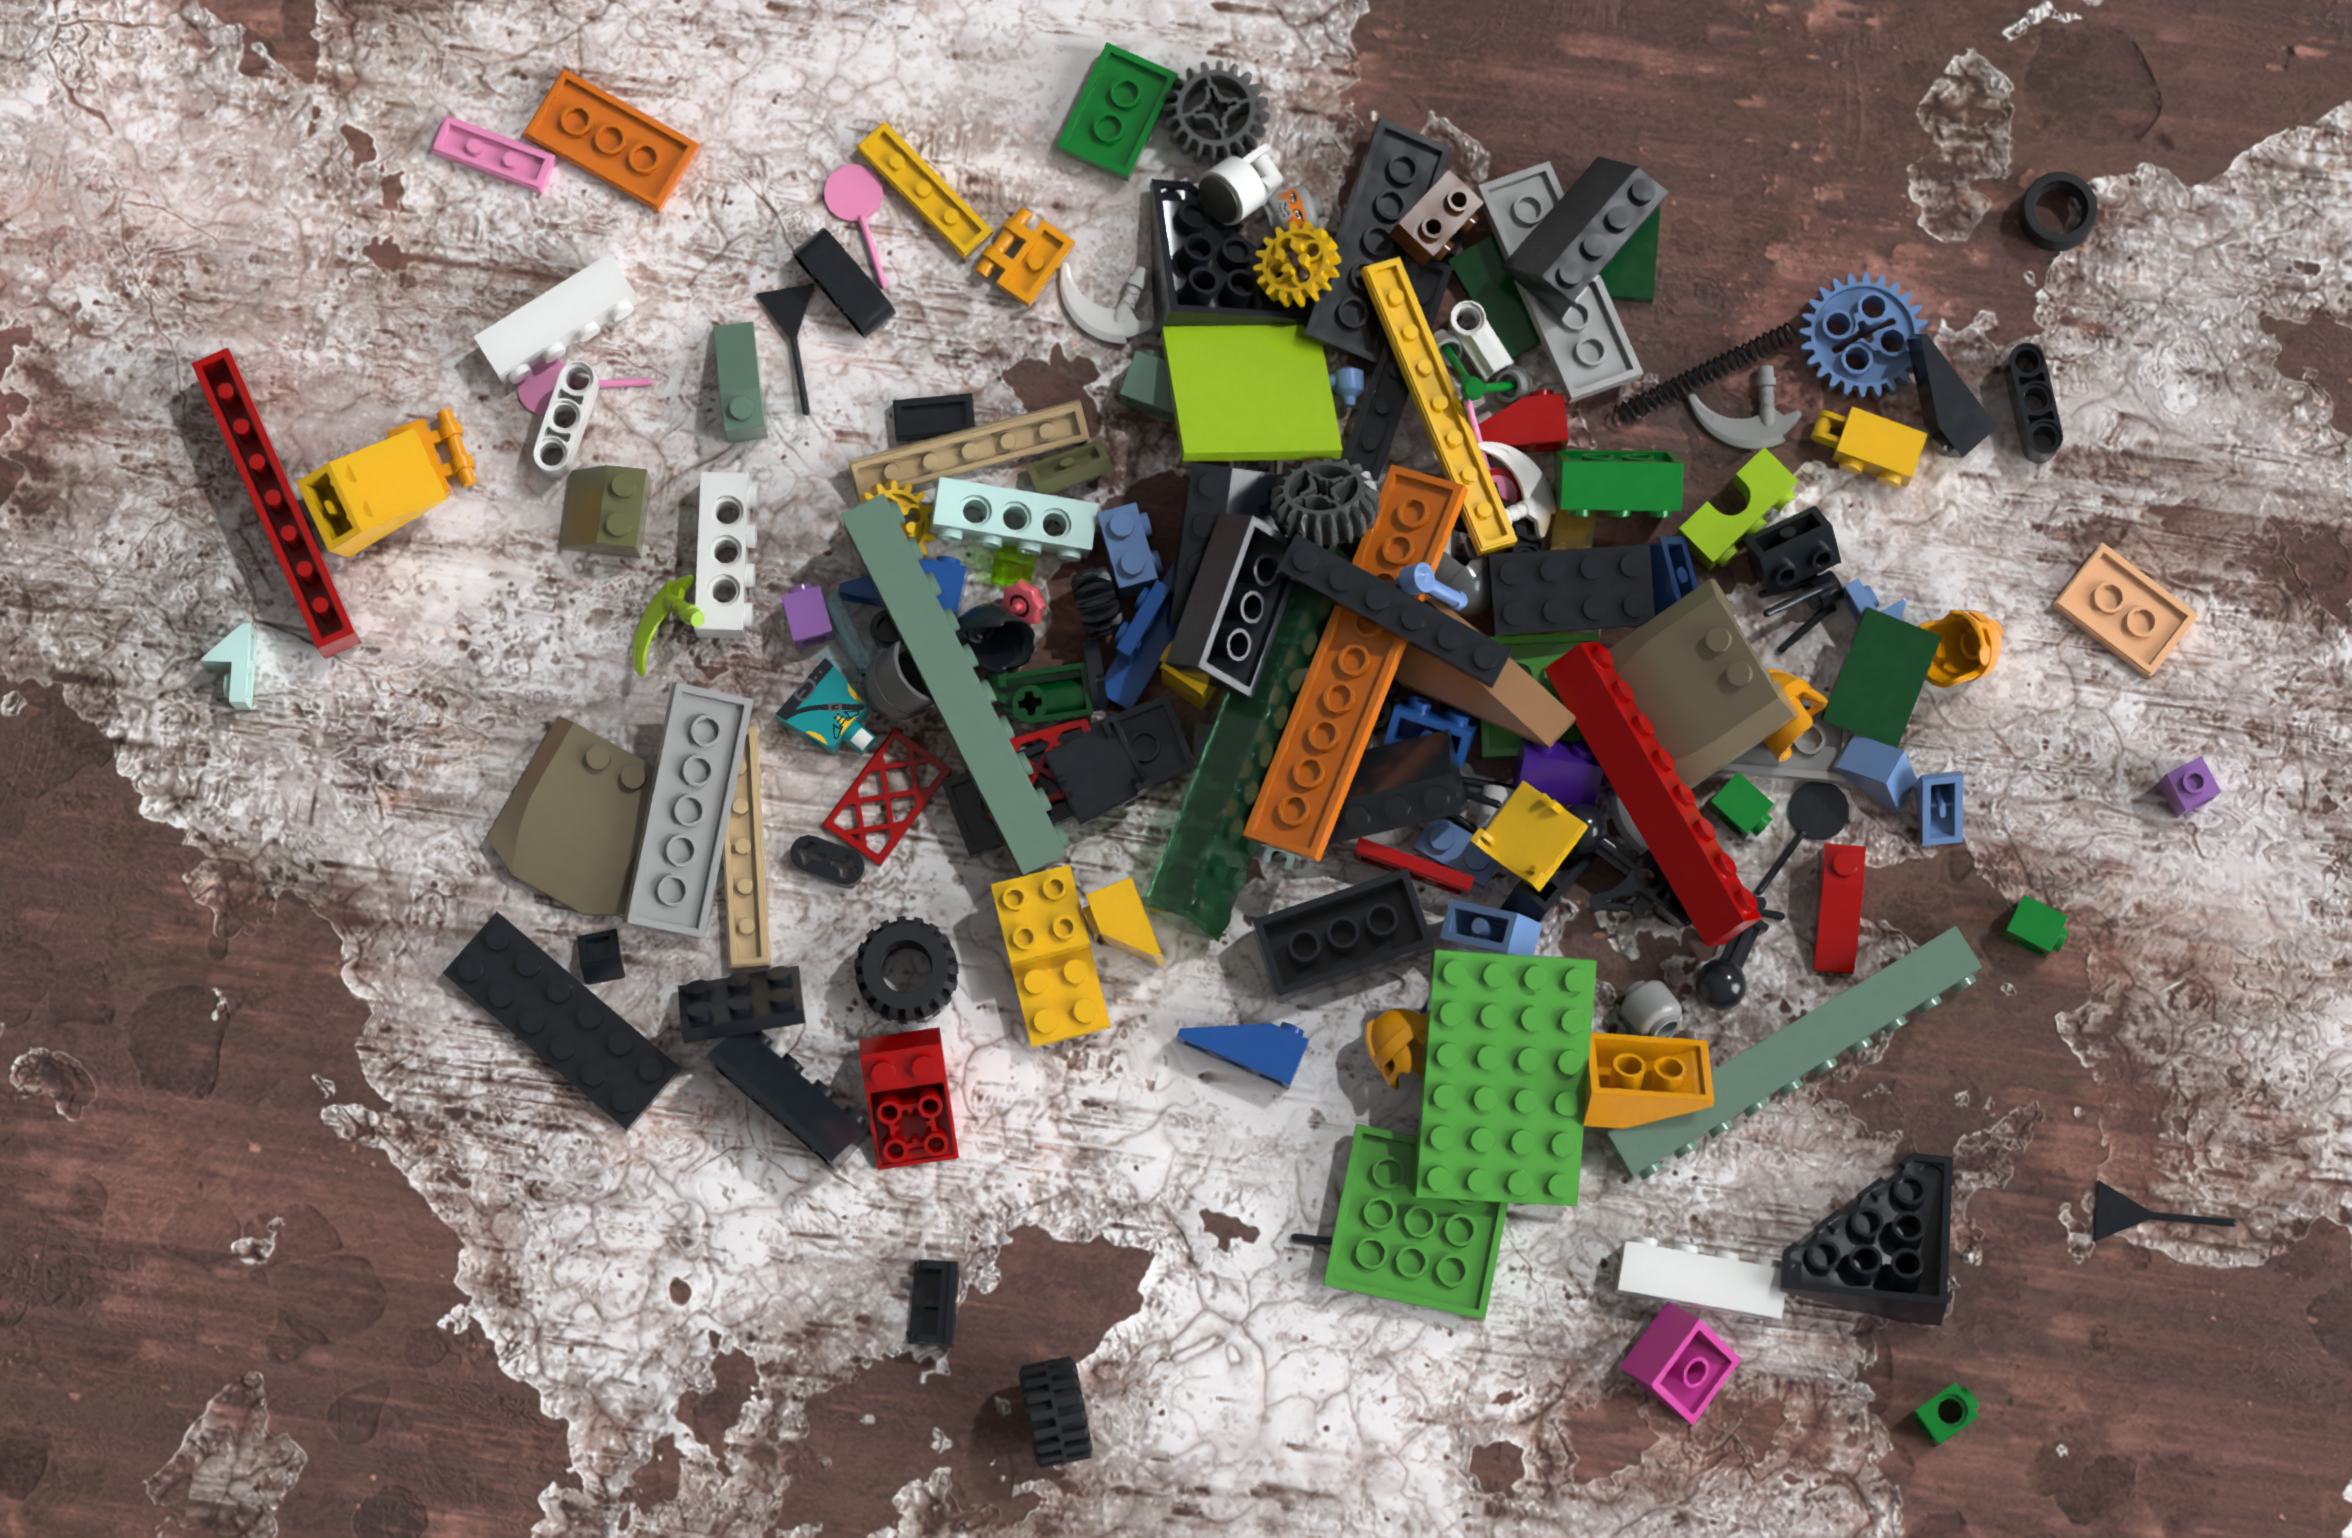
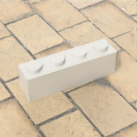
M609 253L473 337L503 386L509 382L516 384L526 379L532 373L531 368L543 360L546 363H551L565 354V348L578 340L585 342L599 333V327L612 319L614 321L624 319L633 312V306L639 302L635 291Z
M1633 1236V1242L1625 1241L1622 1245L1614 1294L1665 1303L1669 1301L1676 1305L1771 1322H1778L1782 1319L1786 1293L1780 1292L1781 1268H1779L1780 1262L1777 1260L1756 1258L1755 1264L1739 1261V1254L1720 1250H1715L1714 1256L1698 1254L1699 1247L1674 1243L1673 1249L1657 1246V1239L1643 1236Z

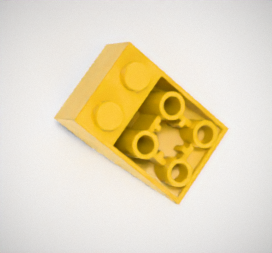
M410 429L330 461L296 481L328 552L349 558L448 499L416 429Z

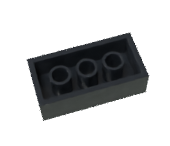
M1408 868L1252 919V930L1278 1004L1431 953L1434 947V942Z

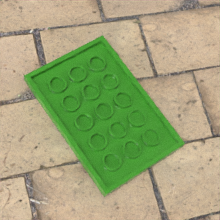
M1432 949L1413 1196L1418 1198L1561 1206L1578 1205L1584 1129L1583 1119L1597 960Z

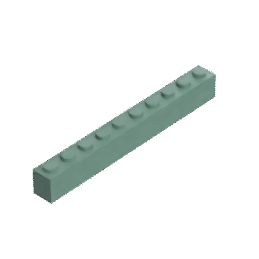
M882 493L840 514L841 523L900 639L902 638L903 645L929 696L932 697L933 704L1020 876L1041 872L1067 859L1065 848L1070 846L1069 839L1060 823L1053 826L1047 814V811L1051 810L1052 807L1042 787L1034 789L1028 777L1034 772L1025 753L1022 751L1016 754L1010 742V739L1015 737L1013 729L1005 715L998 718L992 706V703L996 702L997 699L987 679L979 681L973 669L979 664L970 645L967 643L961 646L955 634L956 631L960 630L958 621L950 607L943 610L937 598L938 595L942 594V591L932 572L924 573L918 561L924 558V555L915 537L912 536L907 539L900 525L905 523L906 520L896 500L889 503L885 494Z
M1954 926L1712 1070L1713 1107L1625 1129L1615 1128L1608 1132L1604 1139L1629 1180L1637 1175H1640L1641 1179L1645 1180L1662 1170L1664 1167L1661 1161L1675 1154L1679 1160L1699 1147L1696 1140L1709 1133L1712 1139L1734 1127L1730 1120L1744 1112L1747 1118L1765 1109L1769 1106L1765 1099L1778 1091L1782 1097H1785L1804 1085L1800 1080L1803 1076L1814 1071L1818 1077L1838 1065L1835 1057L1849 1050L1853 1056L1873 1044L1870 1037L1882 1029L1886 1035H1889L1907 1024L1908 1022L1904 1016L1918 1009L1922 1015L1942 1003L1939 995L1953 988L1957 994L1977 982L1973 975L1982 966L1958 927Z

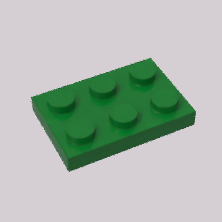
M1106 42L1057 143V150L1129 182L1163 112V105L1167 104L1166 92L1174 89V80L1179 74Z

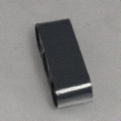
M822 227L792 252L804 271L863 338L868 337L896 314L895 309L885 295L826 228Z
M2022 343L2017 345L2007 358L2004 365V377L2021 450L2029 461L2045 463L2050 461L2060 448L2063 441V431L2045 355L2037 345ZM2018 358L2029 360L2034 367V371H2020L2015 364V360ZM2024 397H2037L2041 401L2043 409L2039 411L2029 409L2025 405ZM2033 435H2046L2051 441V448H2039L2033 441Z

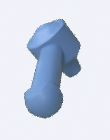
M1347 366L1334 371V374H1328L1331 390H1334L1342 398L1343 406L1354 407L1356 398L1364 392L1363 370Z
M1424 562L1404 566L1400 571L1399 577L1394 581L1398 589H1402L1411 596L1427 593L1449 605V608L1455 611L1464 609L1468 603L1467 595L1464 592L1454 590L1435 580L1432 568Z

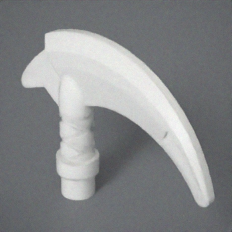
M1067 262L1062 263L1060 269V290L1064 305L1075 323L1089 335L1113 344H1127L1126 338L1141 335L1154 328L1152 321L1137 320L1132 311L1140 294L1145 292L1147 288V281L1151 275L1149 270L1137 266L1133 275L1127 281V290H1125L1117 308L1109 309L1087 299L1075 285L1070 273L1069 264Z
M1479 442L1480 451L1488 453L1501 461L1511 471L1520 487L1523 500L1507 507V509L1505 508L1511 525L1512 522L1526 517L1534 522L1537 538H1543L1547 532L1551 514L1556 513L1554 497L1545 476L1528 456L1516 448L1498 442Z

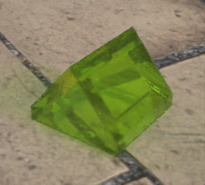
M1002 544L1001 548L996 550L990 583L1007 586L1024 579L1031 585L1038 555L1023 554L1017 551V547Z

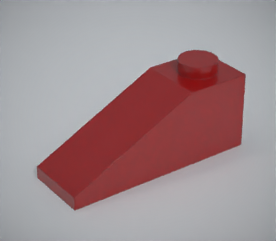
M1551 389L1532 391L1530 396L1519 399L1478 424L1483 442L1506 444L1524 454L1566 449L1569 441L1564 393L1554 394ZM1486 453L1487 457H1493L1492 455Z
M1825 843L1819 852L1813 972L1854 974L1864 888L1866 846Z

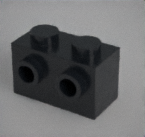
M1816 505L1743 538L1752 573L1769 595L1785 590L1791 585L1815 574L1822 573L1826 569L1841 563L1833 526Z

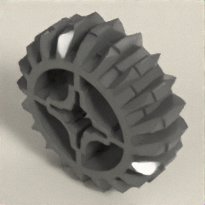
M1221 60L1216 62L1215 70H1209L1208 64L1203 61L1200 64L1199 74L1191 67H1188L1186 69L1188 81L1176 77L1174 80L1176 90H1168L1166 92L1167 100L1170 103L1163 105L1162 109L1163 115L1169 117L1164 121V129L1166 131H1173L1169 136V141L1172 145L1182 143L1180 147V154L1182 156L1188 155L1192 150L1194 151L1193 162L1196 164L1201 162L1203 156L1208 157L1210 167L1216 165V158L1223 157L1224 160L1230 157L1231 154H1235L1242 159L1246 156L1244 146L1250 150H1256L1258 148V141L1255 137L1261 138L1266 135V128L1262 124L1269 122V113L1263 110L1268 106V98L1259 96L1262 92V85L1260 83L1249 85L1252 80V74L1249 71L1238 77L1239 66L1236 63L1230 67L1229 72L1223 71V62ZM1217 88L1229 90L1235 93L1237 96H1239L1242 100H1238L1237 97H1224L1219 93ZM1204 90V102L1201 105L1192 107L1191 112L1183 113L1188 101L1195 94ZM1211 100H1213L1214 107L1218 113L1222 114L1221 127H1219L1214 115L1210 113ZM1249 114L1243 128L1228 138L1227 127L1232 122L1238 121L1240 116ZM1193 127L1194 130H1207L1213 135L1215 140L1203 138L1194 133L1190 128Z
M1330 457L1327 461L1319 462L1314 458L1313 463L1307 465L1299 462L1297 470L1286 469L1285 477L1277 478L1275 488L1271 489L1270 509L1274 525H1276L1280 533L1286 535L1291 540H1293L1297 533L1321 547L1323 545H1332L1336 549L1337 544L1340 542L1351 544L1353 537H1364L1365 530L1374 528V521L1379 517L1380 497L1376 481L1371 477L1369 471L1362 470L1361 464L1350 466L1347 459L1334 462L1332 457Z

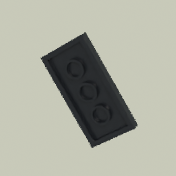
M1650 544L1487 555L1493 636L1640 627L1655 617Z

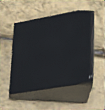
M617 929L577 936L580 967L587 985L625 977Z

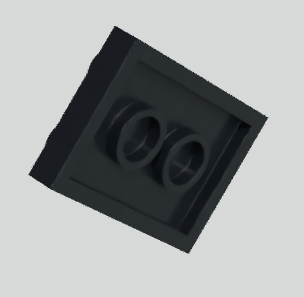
M799 965L791 967L777 966L768 971L750 974L736 973L727 978L709 981L695 980L686 985L678 986L680 1026L684 1044L806 1023Z

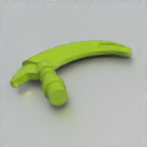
M693 574L685 575L674 582L671 580L667 581L644 610L637 625L632 646L633 663L639 676L642 677L646 673V656L652 637L660 623L671 611L688 625L699 627L704 623L705 616L694 604L684 601L685 591L696 581V577Z

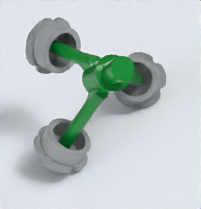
M1440 329L1432 334L1445 366L1452 365L1462 380L1460 391L1463 397L1460 403L1467 419L1468 416L1464 405L1466 399L1475 401L1480 399L1485 392H1496L1502 401L1506 403L1512 402L1513 404L1519 399L1527 397L1532 392V379L1526 375V370L1520 366H1512L1510 370L1505 369L1497 376L1495 383H1483L1481 379L1469 376L1459 361L1464 353L1463 344L1453 330L1445 331Z

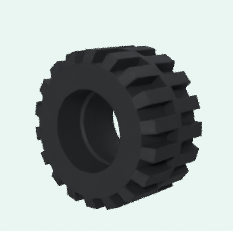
M905 916L896 917L897 921L889 923L888 919L881 922L880 928L875 931L872 928L866 934V941L864 943L861 942L857 949L858 957L854 962L855 978L863 999L874 1013L878 1012L882 1015L883 1019L890 1022L893 1019L897 1020L899 1024L908 1025V1021L916 1020L918 1024L925 1022V1018L930 1015L933 1017L938 1015L940 1008L944 1004L947 1006L952 1000L953 990L956 991L958 984V963L950 940L939 931L937 926L933 923L929 925L924 923L922 918L914 917L913 920H906ZM902 949H915L926 955L931 965V974L927 982L912 992L895 991L883 979L882 968L885 961L894 952Z
M1071 1356L1022 1365L1019 1372V1380L1036 1462L1041 1468L1091 1458L1093 1446L1076 1362Z

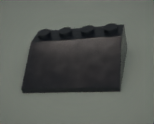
M1195 462L1188 463L1167 623L1180 624L1219 513L1253 515L1279 531L1276 525H1274V519L1271 517L1270 496L1272 495L1271 489L1276 486V479L1285 477V475ZM1293 587L1278 626L1276 638L1286 639Z

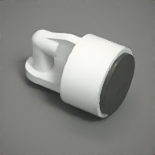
M1264 143L1242 159L1235 156L1227 157L1200 177L1198 182L1199 197L1206 211L1214 219L1226 225H1235L1266 204L1271 194L1281 186L1283 177L1266 154L1270 150L1267 143Z

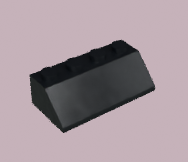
M1598 156L1500 269L1558 317L1563 319L1657 211L1669 191L1638 166Z
M1219 513L1165 663L1193 680L1246 698H1253L1294 585V581L1276 572L1292 540L1253 515Z
M1450 729L1365 749L1327 845L1461 814L1469 809Z
M762 1031L728 1036L710 1051L706 1057L716 1071L836 1172L868 1137L869 1134L863 1127L867 1120L851 1106L848 1105L843 1110L835 1104L832 1099L836 1094L819 1079H816L812 1084L800 1073L805 1068L788 1053H785L781 1058L769 1047L774 1042Z

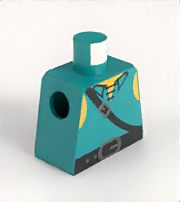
M826 657L775 714L777 722L782 727L831 755H834L845 742L857 753L863 755L877 738L861 724L870 713L867 704Z

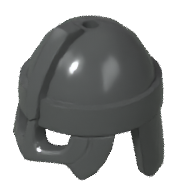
M1466 536V554L1457 555L1456 559H1454L1446 552H1443L1434 576L1435 580L1454 590H1461L1467 595L1468 603L1466 607L1460 611H1453L1462 618H1472L1483 614L1491 607L1487 556H1477L1471 539Z
M902 638L877 655L869 663L865 673L864 694L869 705L878 714L898 720H907L921 714L927 707L933 705L934 701L924 687L905 647H900L904 643Z

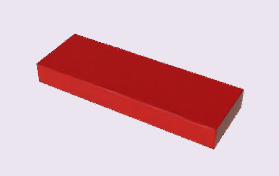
M1361 837L1358 839L1353 857L1355 860L1390 872L1408 868L1411 879L1465 898L1469 896L1475 878L1474 876Z

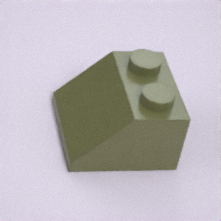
M603 465L571 470L561 550L641 558L651 488V479L647 469Z

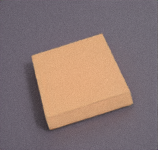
M2103 542L2052 605L2053 608L2148 680L2199 616Z

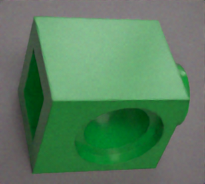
M1737 772L1711 800L1707 809L1744 841L1751 832L1756 837L1759 836L1770 824L1773 818L1768 813L1771 811L1774 803Z
M2024 894L2018 900L2000 937L2045 959L2052 950L2059 952L2064 944L2069 930L2063 928L2068 916Z
M1956 1382L1910 1413L1933 1447L1940 1445L1980 1417L1975 1410L1979 1407V1404L1974 1395L1966 1386L1959 1388ZM1943 1401L1951 1402L1957 1408L1958 1418L1953 1424L1943 1422L1938 1415V1407Z

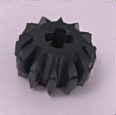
M1104 566L1096 569L1093 567L1083 570L1080 574L1073 575L1071 587L1085 632L1090 637L1112 634L1113 631L1118 630L1124 622V616L1110 571Z

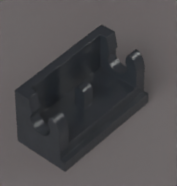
M923 1259L915 1261L909 1345L954 1348L960 1276L959 1261Z

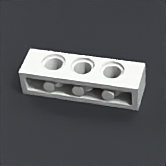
M700 473L695 606L704 614L705 620L701 626L694 627L697 638L746 639V627H753L754 604L747 603L748 587H755V563H749V548H756L757 525L750 524L751 509H758L759 489L758 485H752L749 473ZM733 508L739 512L738 519L731 524H723L718 520L720 513L725 509ZM731 547L738 551L737 557L730 563H721L716 559L717 554L723 548ZM725 586L734 588L736 595L731 601L722 603L715 599V594L720 588Z

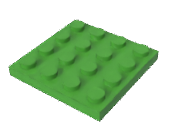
M1356 1123L1322 1286L1484 1321L1508 1203L1418 1198L1413 1196L1417 1136Z

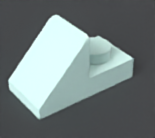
M251 623L239 625L200 660L206 669L231 670V674H225L223 692L224 697L229 698V703L235 710H252L257 631Z

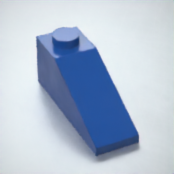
M937 556V560L924 559L919 561L924 573L932 572L941 588L942 594L938 595L937 598L943 610L950 607L956 619H958L961 613L968 577L967 566L960 565L961 561L959 559L949 556ZM869 576L840 583L838 590L840 600L884 608Z
M1282 1022L1280 1027L1268 1023L1180 1028L1177 1034V1042L1288 1090L1306 1052L1309 1039L1302 1037L1304 1030L1287 1022Z

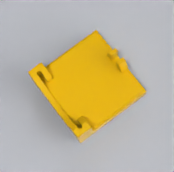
M1522 781L1487 829L1484 831L1479 827L1470 841L1478 850L1540 892L1587 830L1588 826L1565 810L1556 800H1551L1546 793L1542 794L1525 781Z

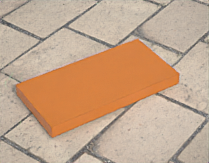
M564 68L523 132V137L659 214L700 149L699 143Z

